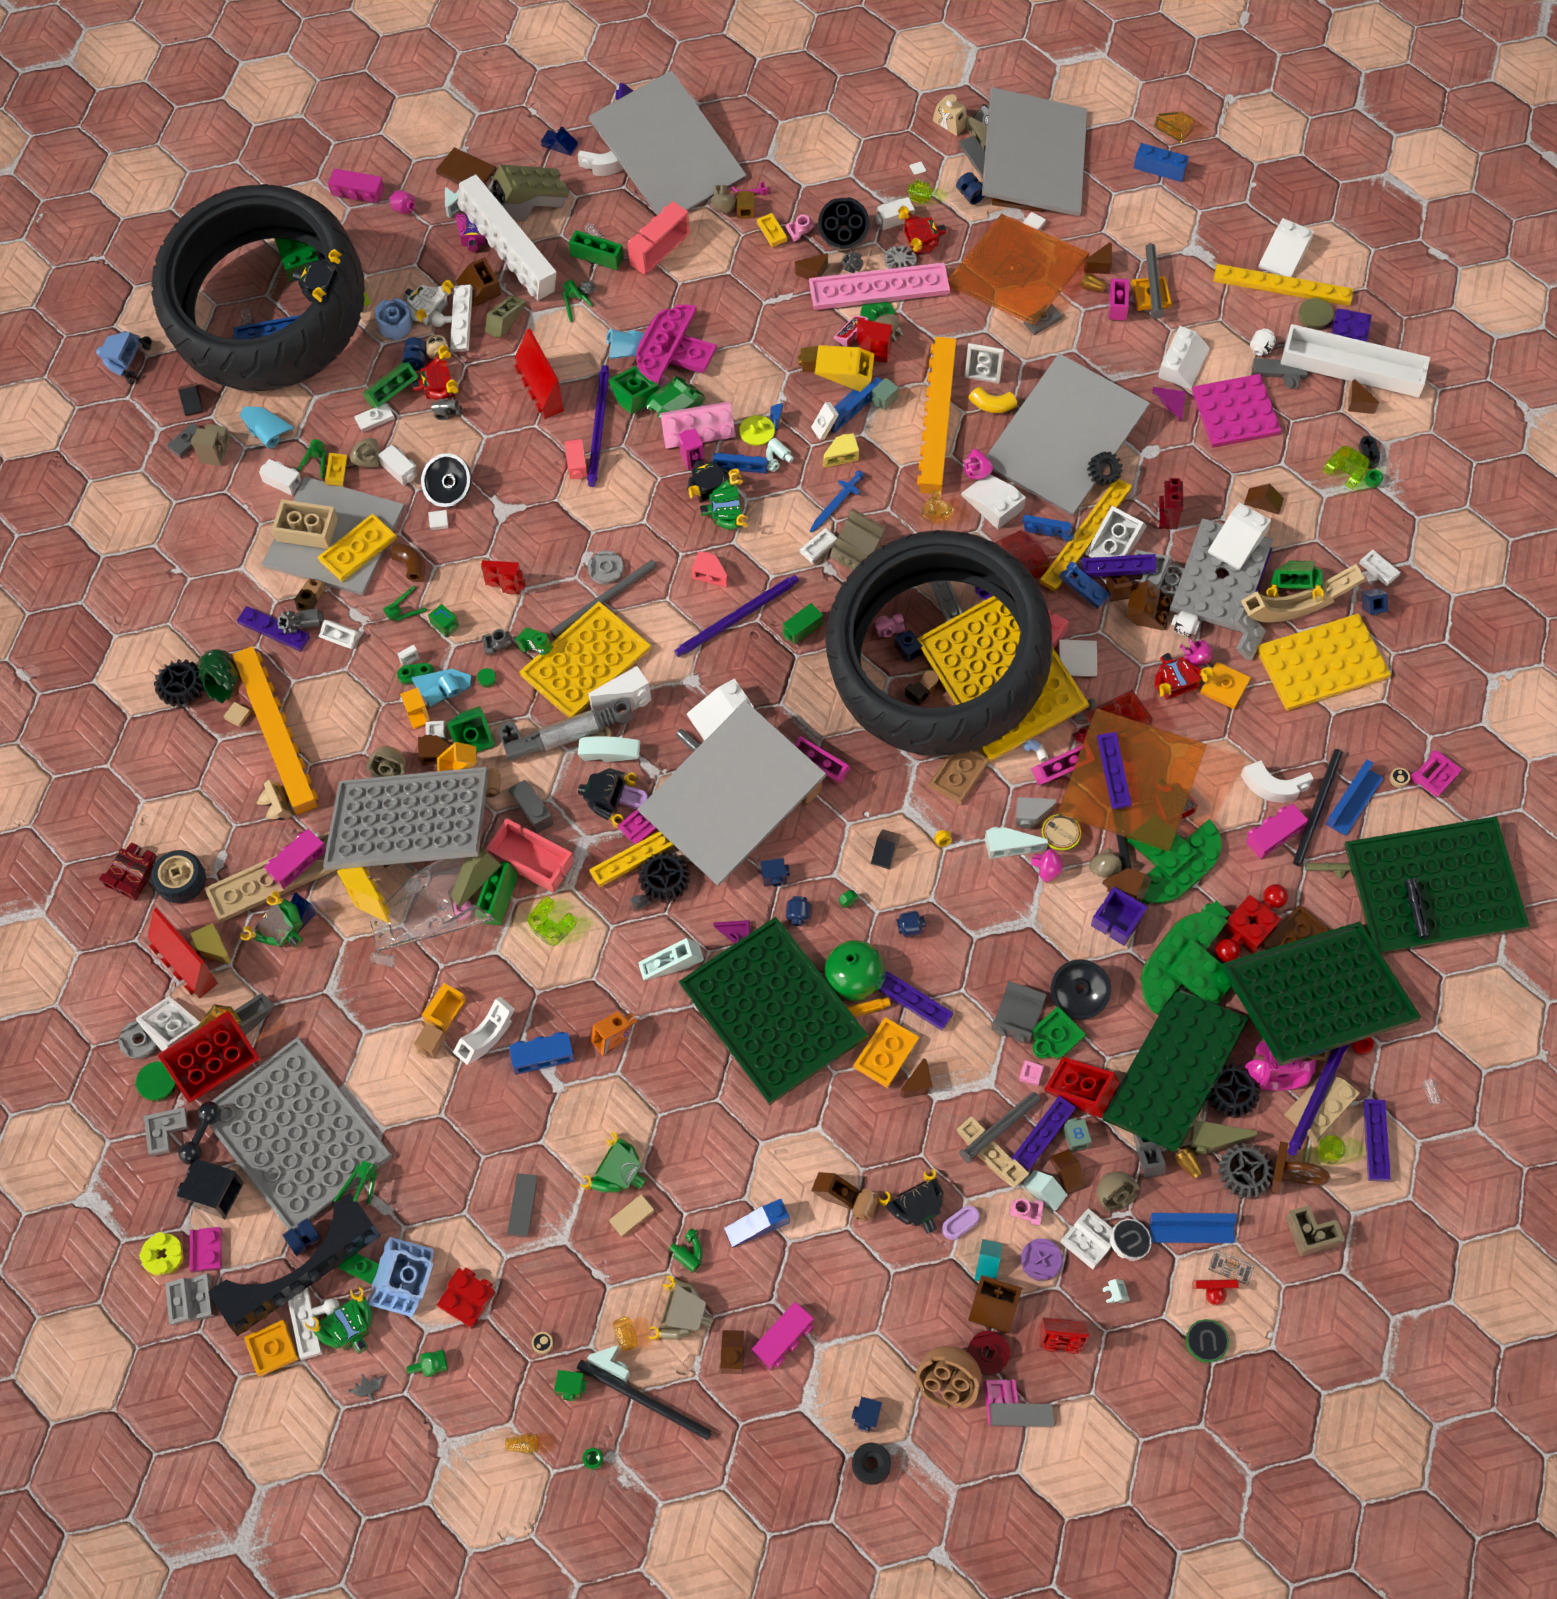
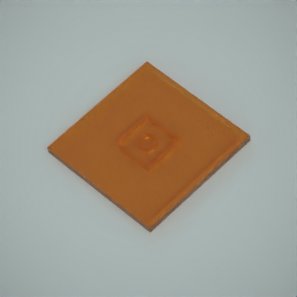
M1001 214L949 277L948 283L949 287L1029 324L1035 325L1083 265L1085 259L1089 257V252Z
M1096 708L1058 815L1170 851L1207 744ZM1112 732L1117 734L1132 804L1131 807L1116 810L1111 808L1097 741V735Z

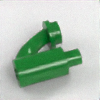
M693 1228L686 1233L685 1238L688 1243L692 1242L694 1254L684 1246L679 1247L675 1243L669 1248L674 1253L673 1257L692 1273L701 1265L703 1254L697 1236L699 1231Z

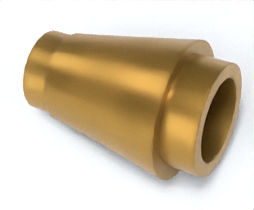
M1085 272L1080 286L1083 289L1103 293L1107 283L1092 273L1088 274Z
M1188 1147L1174 1156L1177 1159L1176 1163L1193 1179L1203 1173L1193 1150L1190 1151Z

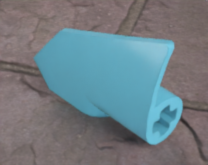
M609 329L606 336V343L611 345L609 358L636 356L637 348L645 333L634 330L626 333Z
M263 407L242 408L240 418L245 422L249 432L254 437L257 436L269 449L274 448L279 443L280 434L294 430L293 426Z
M448 669L412 677V681L416 688H419L422 697L431 708L445 698H453L470 688L471 675L455 669Z

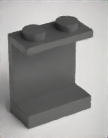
M1008 981L991 1030L1000 1036L1007 1035L1013 1037L1019 1043H1030L1033 1030L1045 1002L1046 994Z

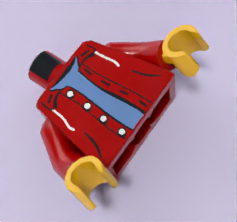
M1166 653L1160 657L1163 664L1159 666L1158 672L1155 674L1154 688L1160 693V697L1164 696L1168 700L1197 689L1201 678L1206 682L1208 681L1207 677H1214L1213 671L1210 667L1202 669L1186 661L1183 657L1173 660L1171 654Z

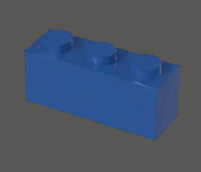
M1141 143L1136 154L1134 169L1182 182L1187 170L1189 156Z
M557 1032L549 1037L539 1036L528 1042L517 1041L509 1046L515 1075L575 1061L568 1032Z

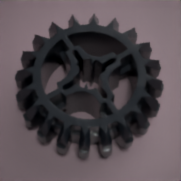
M178 659L177 663L171 661L169 666L164 664L165 669H159V675H155L156 681H154L155 692L159 699L167 705L171 704L173 707L178 704L181 708L184 703L188 706L190 701L196 703L195 698L201 697L200 692L205 691L201 677L198 676V665L196 666L193 661L189 663L187 659L183 662Z
M660 851L659 856L656 857V855L652 854V859L646 858V864H641L642 870L638 871V876H640L638 883L641 884L640 889L645 891V895H651L652 900L658 897L660 903L663 899H666L669 903L671 897L676 900L677 894L683 896V890H687V884L690 883V870H687L688 864L684 863V859L682 857L677 859L676 853L671 857L669 851L666 855H663ZM666 866H671L675 869H669ZM663 871L666 876V883H664V878H662Z
M1231 1063L1229 1068L1225 1064L1207 1100H1213L1210 1103V1107L1217 1106V1113L1220 1110L1224 1111V1117L1228 1113H1231L1232 1118H1235L1236 1113L1243 1117L1244 1112L1249 1114L1251 1108L1255 1109L1257 1106L1256 1102L1260 1100L1258 1094H1260L1261 1089L1257 1088L1260 1083L1253 1081L1254 1078L1248 1074V1069L1245 1071L1241 1070L1242 1064L1238 1068H1235L1234 1063ZM1229 1077V1081L1227 1084L1217 1086L1218 1081H1220L1223 1078ZM1231 1085L1236 1090L1235 1095L1231 1092L1232 1090H1229ZM1248 1095V1099L1245 1102L1237 1104L1238 1097Z

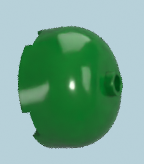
M849 940L839 944L830 952L825 963V976L828 984L840 998L849 1001H859L866 999V996L881 988L885 980L886 968L881 954L873 945L861 940Z

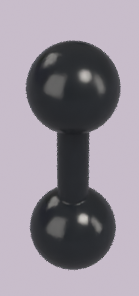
M208 1101L199 1107L198 1118L201 1122L191 1142L181 1145L178 1151V1156L182 1163L191 1165L194 1164L196 1159H201L202 1149L199 1143L207 1126L216 1123L221 1117V1109L217 1103Z

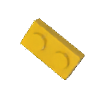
M772 213L757 219V225L771 247L787 242L786 234Z
M329 453L325 477L326 485L343 487L347 455Z

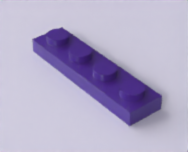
M1156 554L1082 558V571L1089 577L1156 573L1157 558Z
M248 606L245 607L237 619L238 624L300 652L311 638L308 633L297 629L296 633L284 634V629L278 628L277 619Z
M1112 732L1097 735L1111 808L1116 810L1131 807L1132 804L1117 734Z
M886 971L884 983L878 991L943 1031L952 1018L953 1012Z
M1059 1095L1011 1159H1015L1029 1172L1073 1114L1076 1107Z
M1364 1099L1363 1112L1368 1181L1389 1182L1391 1176L1385 1100Z

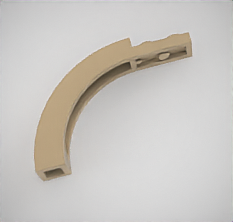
M1355 564L1323 582V588L1321 589L1324 591V601H1322L1321 596H1317L1314 602L1312 592L1316 588H1311L1298 594L1278 598L1266 597L1257 591L1241 600L1248 616L1256 621L1282 622L1308 615L1334 603L1335 598L1362 584L1366 579L1359 566Z

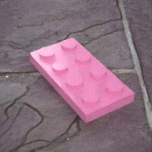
M731 402L660 413L666 449L679 447V433L694 428L702 443L736 437Z

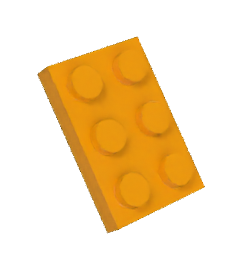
M885 1017L853 1065V1068L888 1088L919 1041V1037Z

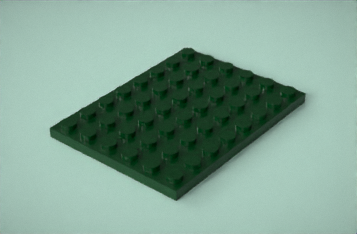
M1497 816L1346 841L1344 843L1368 934L1381 954L1522 930L1530 927ZM1407 879H1418L1420 894L1424 898L1422 902L1430 937L1417 938L1411 905L1407 901L1408 892L1405 884Z
M774 917L678 981L681 988L769 1106L868 1039L866 1031L777 917Z
M1360 921L1225 962L1221 966V969L1279 1066L1418 1022L1421 1018Z

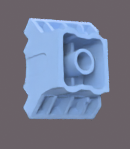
M389 1237L384 1245V1253L380 1258L379 1268L372 1284V1291L368 1296L369 1305L412 1317L417 1309L419 1300L423 1299L434 1264L431 1263L433 1249Z

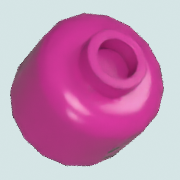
M397 190L390 197L391 208L394 211L407 215L415 208V198L410 193Z

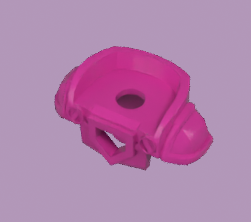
M1260 1042L1256 1047V1053L1264 1057L1265 1061L1252 1060L1245 1065L1250 1076L1260 1083L1261 1090L1284 1091L1306 1086L1315 1073L1316 1061L1313 1059L1309 1062H1303L1301 1059L1279 1066L1267 1044Z

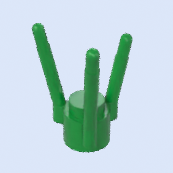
M573 280L564 282L562 285L564 290L562 296L565 300L569 321L573 322L568 297L583 298L590 307H593V304L576 286Z
M318 439L311 441L297 471H301L310 456L313 458L321 456V479H324L327 451L324 450L325 444Z
M416 586L411 587L396 601L383 608L390 621L395 619L398 622L401 619L427 611V608H423L406 614H399L402 610L398 604L416 589Z
M362 1161L361 1165H356L354 1172L339 1191L334 1202L340 1199L359 1173L358 1178L361 1181L353 1200L354 1202L358 1200L365 1181H370L367 1204H370L375 1180L378 1175L376 1172L377 1166L366 1161Z

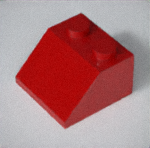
M858 319L857 344L861 349L874 353V361L887 363L892 344V325Z

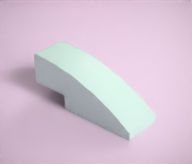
M581 737L579 739L577 755L584 761L601 759L604 763L639 759L640 741L620 737Z

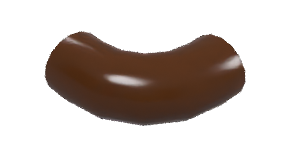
M394 542L391 549L392 560L403 562L407 566V579L414 582H422L425 576V563L420 553L409 545Z

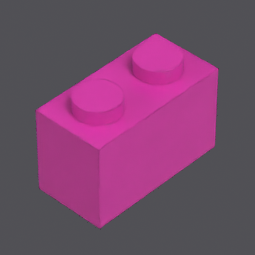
M1111 278L1109 319L1126 320L1129 307V279Z
M695 428L679 433L682 459L688 470L694 469V462L696 460H704L702 441Z

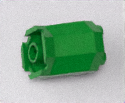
M675 375L671 382L650 395L646 407L652 411H657V416L661 419L660 413L698 407L706 397L695 386L685 383L686 380Z

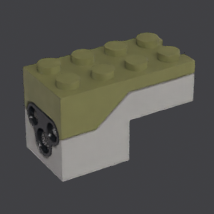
M500 164L488 187L489 191L513 220L523 221L527 220L533 206L562 208L570 194L565 182L561 181V174L556 168Z

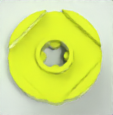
M158 1232L144 1243L139 1257L142 1265L149 1273L156 1276L169 1275L175 1272L183 1262V1246L175 1236ZM166 1250V1258L161 1257L158 1259V1252Z

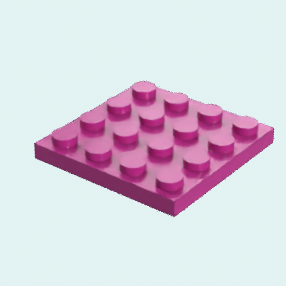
M1260 374L1192 387V394L1212 448L1281 434L1280 425Z

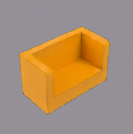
M418 687L400 694L413 729L425 726L426 722H431Z
M455 742L437 757L438 771L472 768L476 764V746Z
M443 983L422 1013L424 1022L445 1033L466 1002L464 994Z

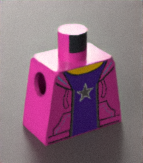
M456 214L462 246H468L469 251L476 252L478 245L486 244V237L481 235L477 226L469 221L467 214Z

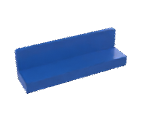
M877 376L861 392L853 389L834 406L839 415L830 429L833 433L842 428L871 401L872 390L883 381Z
M1368 759L1326 822L1327 826L1345 836L1383 780V777L1370 770L1373 762Z
M1152 1213L1149 1218L1152 1243L1233 1244L1235 1242L1234 1225L1237 1222L1236 1213Z

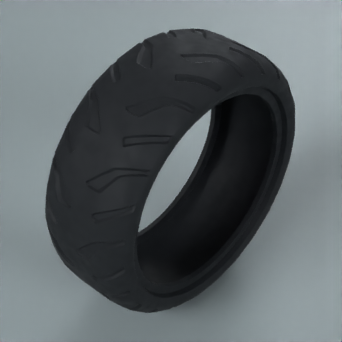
M260 184L238 186L216 193L187 211L179 219L178 223L174 224L163 240L164 244L159 248L155 259L156 265L153 266L151 287H153L151 291L153 306L155 307L159 323L185 362L196 372L217 384L244 391H272L301 383L316 373L321 372L337 358V355L342 353L350 342V337L354 336L361 319L360 314L363 312L365 301L364 274L361 270L360 259L347 232L328 208L312 197L292 188ZM282 238L307 244L322 253L325 258L329 257V253L333 249L342 254L338 257L340 263H335L340 274L328 303L324 301L312 302L300 317L277 332L253 339H228L208 333L196 325L195 306L203 281L222 258L243 245L264 239Z
M932 530L909 534L891 541L869 554L846 578L847 581L842 583L835 596L827 623L826 653L829 668L837 691L846 708L854 719L876 738L900 750L919 755L964 754L987 746L1009 733L1026 717L1027 713L1031 711L1039 699L1043 687L1048 680L1053 650L1051 620L1047 604L1037 581L1030 571L1000 545L966 532ZM936 581H956L981 588L992 594L1006 606L1020 629V639L1015 656L1004 675L991 688L978 697L958 705L925 708L909 705L890 697L868 678L861 667L864 638L875 616L890 600L912 587Z

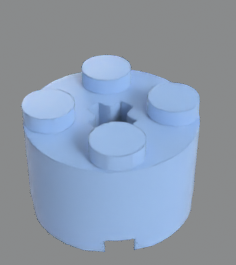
M401 299L383 300L375 309L378 329L383 336L399 341L412 329L413 322L407 303Z

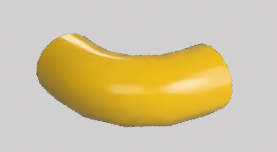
M978 387L968 397L976 407L989 413H1004L1018 406L1017 400L1011 392L1000 396H993L988 394L982 387Z

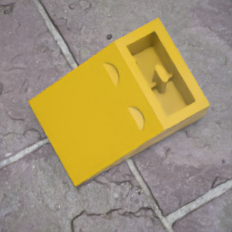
M819 345L815 374L861 392L871 382L874 353L859 347Z
M366 867L345 868L337 871L356 908L387 923L391 922L388 916L391 912L386 903L382 904L385 902V899L380 891H375L378 887L373 878H368L370 873Z

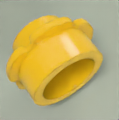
M940 830L935 834L933 840L939 847H946L952 842V834L950 831Z

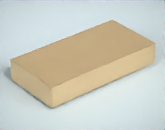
M641 1194L613 1216L609 1223L621 1237H624L655 1211Z

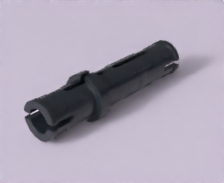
M1407 879L1405 881L1408 892L1407 901L1411 905L1417 938L1430 937L1422 902L1424 898L1420 894L1418 879Z

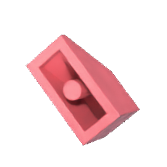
M582 439L564 441L570 479L587 477Z
M699 551L692 566V578L727 588V574L717 556L710 552Z

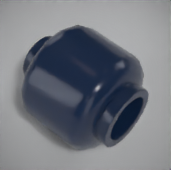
M793 896L791 900L787 901L785 916L794 926H803V923L811 919L812 904L807 901L806 897Z
M917 910L900 913L899 918L896 919L899 934H903L905 938L921 935L923 932L922 928L926 927L924 915L920 916Z

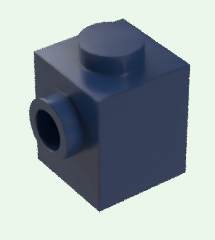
M1380 588L1361 591L1363 610L1370 615H1377L1388 611V596L1386 592Z
M911 630L902 632L895 638L894 647L907 663L922 654L921 647L923 645L917 640Z
M784 858L761 861L764 887H779L787 883V876H790L789 865L784 863Z
M861 1396L859 1407L854 1406L851 1419H855L854 1426H857L859 1431L865 1433L875 1432L882 1402Z

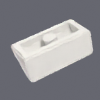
M324 620L319 637L353 649L360 637L361 631L331 620Z

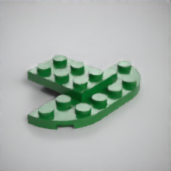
M1154 814L1128 837L1127 841L1155 866L1146 874L1151 878V882L1143 901L1136 900L1145 904L1161 903V905L1176 901L1213 869L1220 856L1221 837L1218 829L1210 819L1184 840Z
M1198 912L1184 916L1171 927L1150 955L1141 972L1142 997L1151 1012L1158 1015L1180 984L1184 985L1197 997L1216 1005L1231 984L1221 969L1222 964L1211 956L1206 949L1227 923L1226 919L1213 913Z

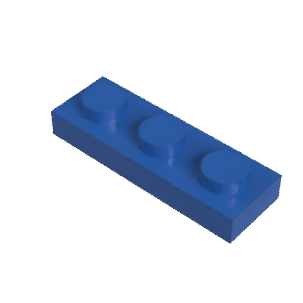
M714 453L713 462L728 470L738 469L742 472L767 474V458L745 456L742 454Z

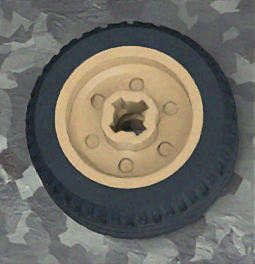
M174 850L167 852V854L165 853L155 862L152 868L151 879L154 888L163 899L172 903H184L200 894V891L205 886L206 873L201 862L194 854L185 850Z

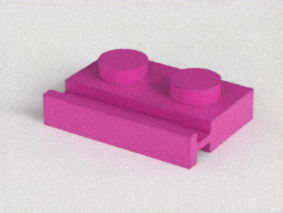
M638 810L618 825V829L634 844L650 837L658 830Z
M212 1227L190 1230V1272L222 1270V1228Z
M1015 1379L986 1380L983 1382L989 1426L990 1403H1018Z

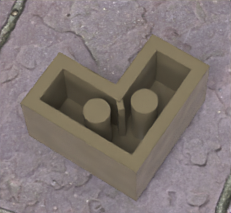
M206 424L205 429L197 428L195 435L192 436L191 444L196 451L200 463L221 466L231 436L225 426Z
M1310 1205L1291 1210L1285 1217L1300 1257L1340 1246L1345 1240L1338 1220L1317 1225Z

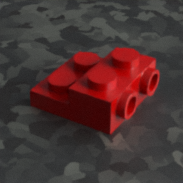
M482 560L481 569L485 585L490 587L501 586L502 592L509 595L521 594V590L525 589V579H523V570H520L519 562Z
M466 1267L464 1270L458 1268L447 1284L448 1288L436 1306L472 1329L495 1295V1291L492 1288L493 1284L484 1278L481 1281L474 1277L476 1274Z

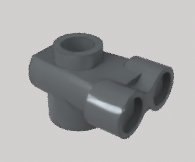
M439 399L438 402L432 403L434 417L438 420H447L449 414L462 415L463 413L462 406L458 404L457 400Z
M496 629L492 635L486 634L482 636L486 655L494 654L496 650L506 649L509 645L513 644L510 632H505L503 629Z

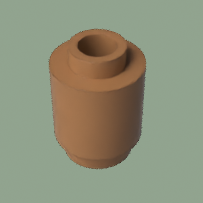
M488 768L489 777L486 797L492 798L500 793L501 775L496 768Z
M863 1189L858 1194L852 1209L855 1219L861 1222L871 1220L878 1203V1195L875 1192Z

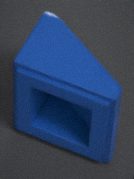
M783 403L770 407V418L776 430H779L783 414Z

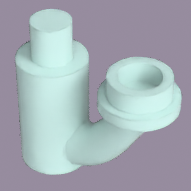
M777 438L770 440L766 450L767 470L775 472L780 464L778 460L773 459V453L782 461L786 460L789 463L793 461L794 457L790 455L791 451Z

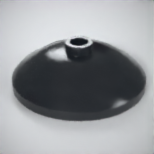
M443 453L433 457L426 464L421 477L424 495L431 503L440 507H453L462 502L468 495L472 483L471 471L467 463L461 457L451 453Z
M1086 959L1068 961L1058 968L1052 978L1051 996L1056 1007L1058 1006L1071 1018L1088 1019L1094 1017L1109 1002L1111 996L1110 979L1105 970L1093 961ZM1083 984L1085 989L1080 991L1077 986Z

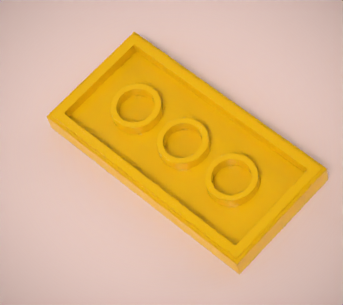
M372 513L317 558L334 576L343 582L395 541L397 535Z

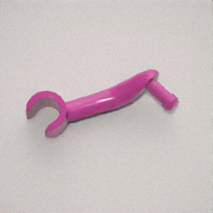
M761 182L759 188L745 191H754V194L768 195L769 186L764 188L765 183ZM732 187V190H733L734 192H736V195H737V191H744V190H737L736 187Z

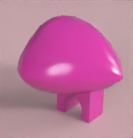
M973 449L968 458L964 460V473L971 479H983L993 470L991 461L977 449Z
M1189 638L1190 648L1184 647L1183 644L1180 645L1185 653L1184 658L1186 661L1196 666L1205 665L1212 659V649L1205 640L1193 642Z
M1049 849L1042 855L1035 853L1034 857H1032L1031 865L1040 867L1039 875L1045 883L1051 882L1061 874L1063 861L1056 850Z

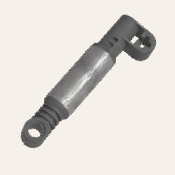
M618 699L614 701L610 709L606 707L607 710L603 708L601 712L595 709L583 712L569 719L558 721L556 724L553 723L544 728L537 729L535 733L522 738L515 723L505 722L499 727V734L510 762L538 751L545 752L549 749L566 745V743L576 741L581 737L594 735L601 732L605 725L610 726V723L614 725L615 721L616 723L627 724L633 718L631 705L626 699ZM510 734H512L513 741H510L509 739Z

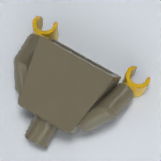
M668 1275L666 1279L672 1281L670 1285L663 1284L665 1290L670 1291L659 1326L663 1329L659 1330L655 1326L649 1328L652 1331H657L656 1336H648L653 1341H657L660 1338L666 1340L686 1338L692 1333L697 1332L700 1325L710 1328L713 1322V1316L704 1313L706 1302L702 1300L696 1288L692 1284L679 1280L675 1282L674 1278Z

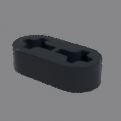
M1371 436L1362 437L1359 443L1362 463L1366 468L1374 469L1380 461L1377 442Z

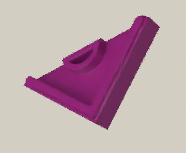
M1153 387L1152 393L1156 394L1161 403L1181 422L1186 391Z
M750 920L713 922L714 927L734 944L750 934Z

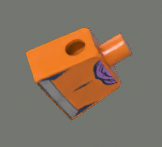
M616 1011L593 1025L591 1042L602 1056H605L629 1037L630 1027L637 1022L636 1017L631 1012L623 1016L619 1011Z

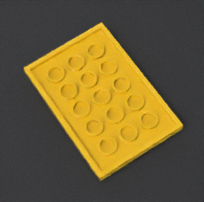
M598 601L551 643L553 648L548 654L537 655L519 671V674L564 715L571 718L580 714L590 705L588 693L624 674L651 650V645Z
M1359 613L1257 645V653L1286 711L1388 679L1391 676Z

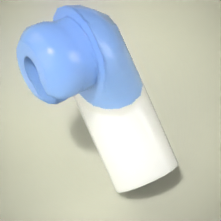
M1030 739L1023 744V748L1026 751H1031L1032 749L1036 752L1040 762L1049 759L1041 743Z

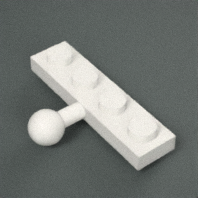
M471 285L454 287L452 316H444L437 313L432 317V323L436 327H442L445 323H452L450 350L452 352L469 351L473 291Z
M307 1287L302 1293L288 1301L301 1360L322 1354L320 1340L313 1333L314 1330H309L305 1326V1322L309 1326H313L315 1320L311 1316H318L324 1313L330 1315L340 1308L339 1302L333 1298L327 1299L321 1306L312 1308Z

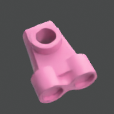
M800 215L797 217L796 222H790L785 225L793 242L801 239L800 236L809 233L815 227L811 218L807 215Z
M902 614L893 615L890 619L887 616L877 618L875 621L877 636L887 638L892 636L893 633L904 632L905 627Z
M1023 1198L1016 1201L1012 1200L1009 1215L1031 1221L1030 1224L1040 1226L1044 1201L1034 1200V1202H1028ZM1022 1208L1024 1212L1021 1213L1017 1209Z

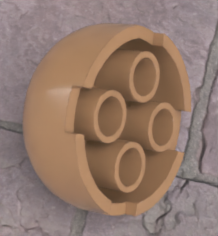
M939 1346L927 1352L921 1359L916 1371L915 1380H917L920 1387L919 1392L929 1402L948 1409L949 1405L964 1409L975 1402L981 1387L982 1375L978 1363L968 1352L954 1346ZM943 1381L946 1382L942 1393L945 1401L938 1399L932 1393L940 1390Z

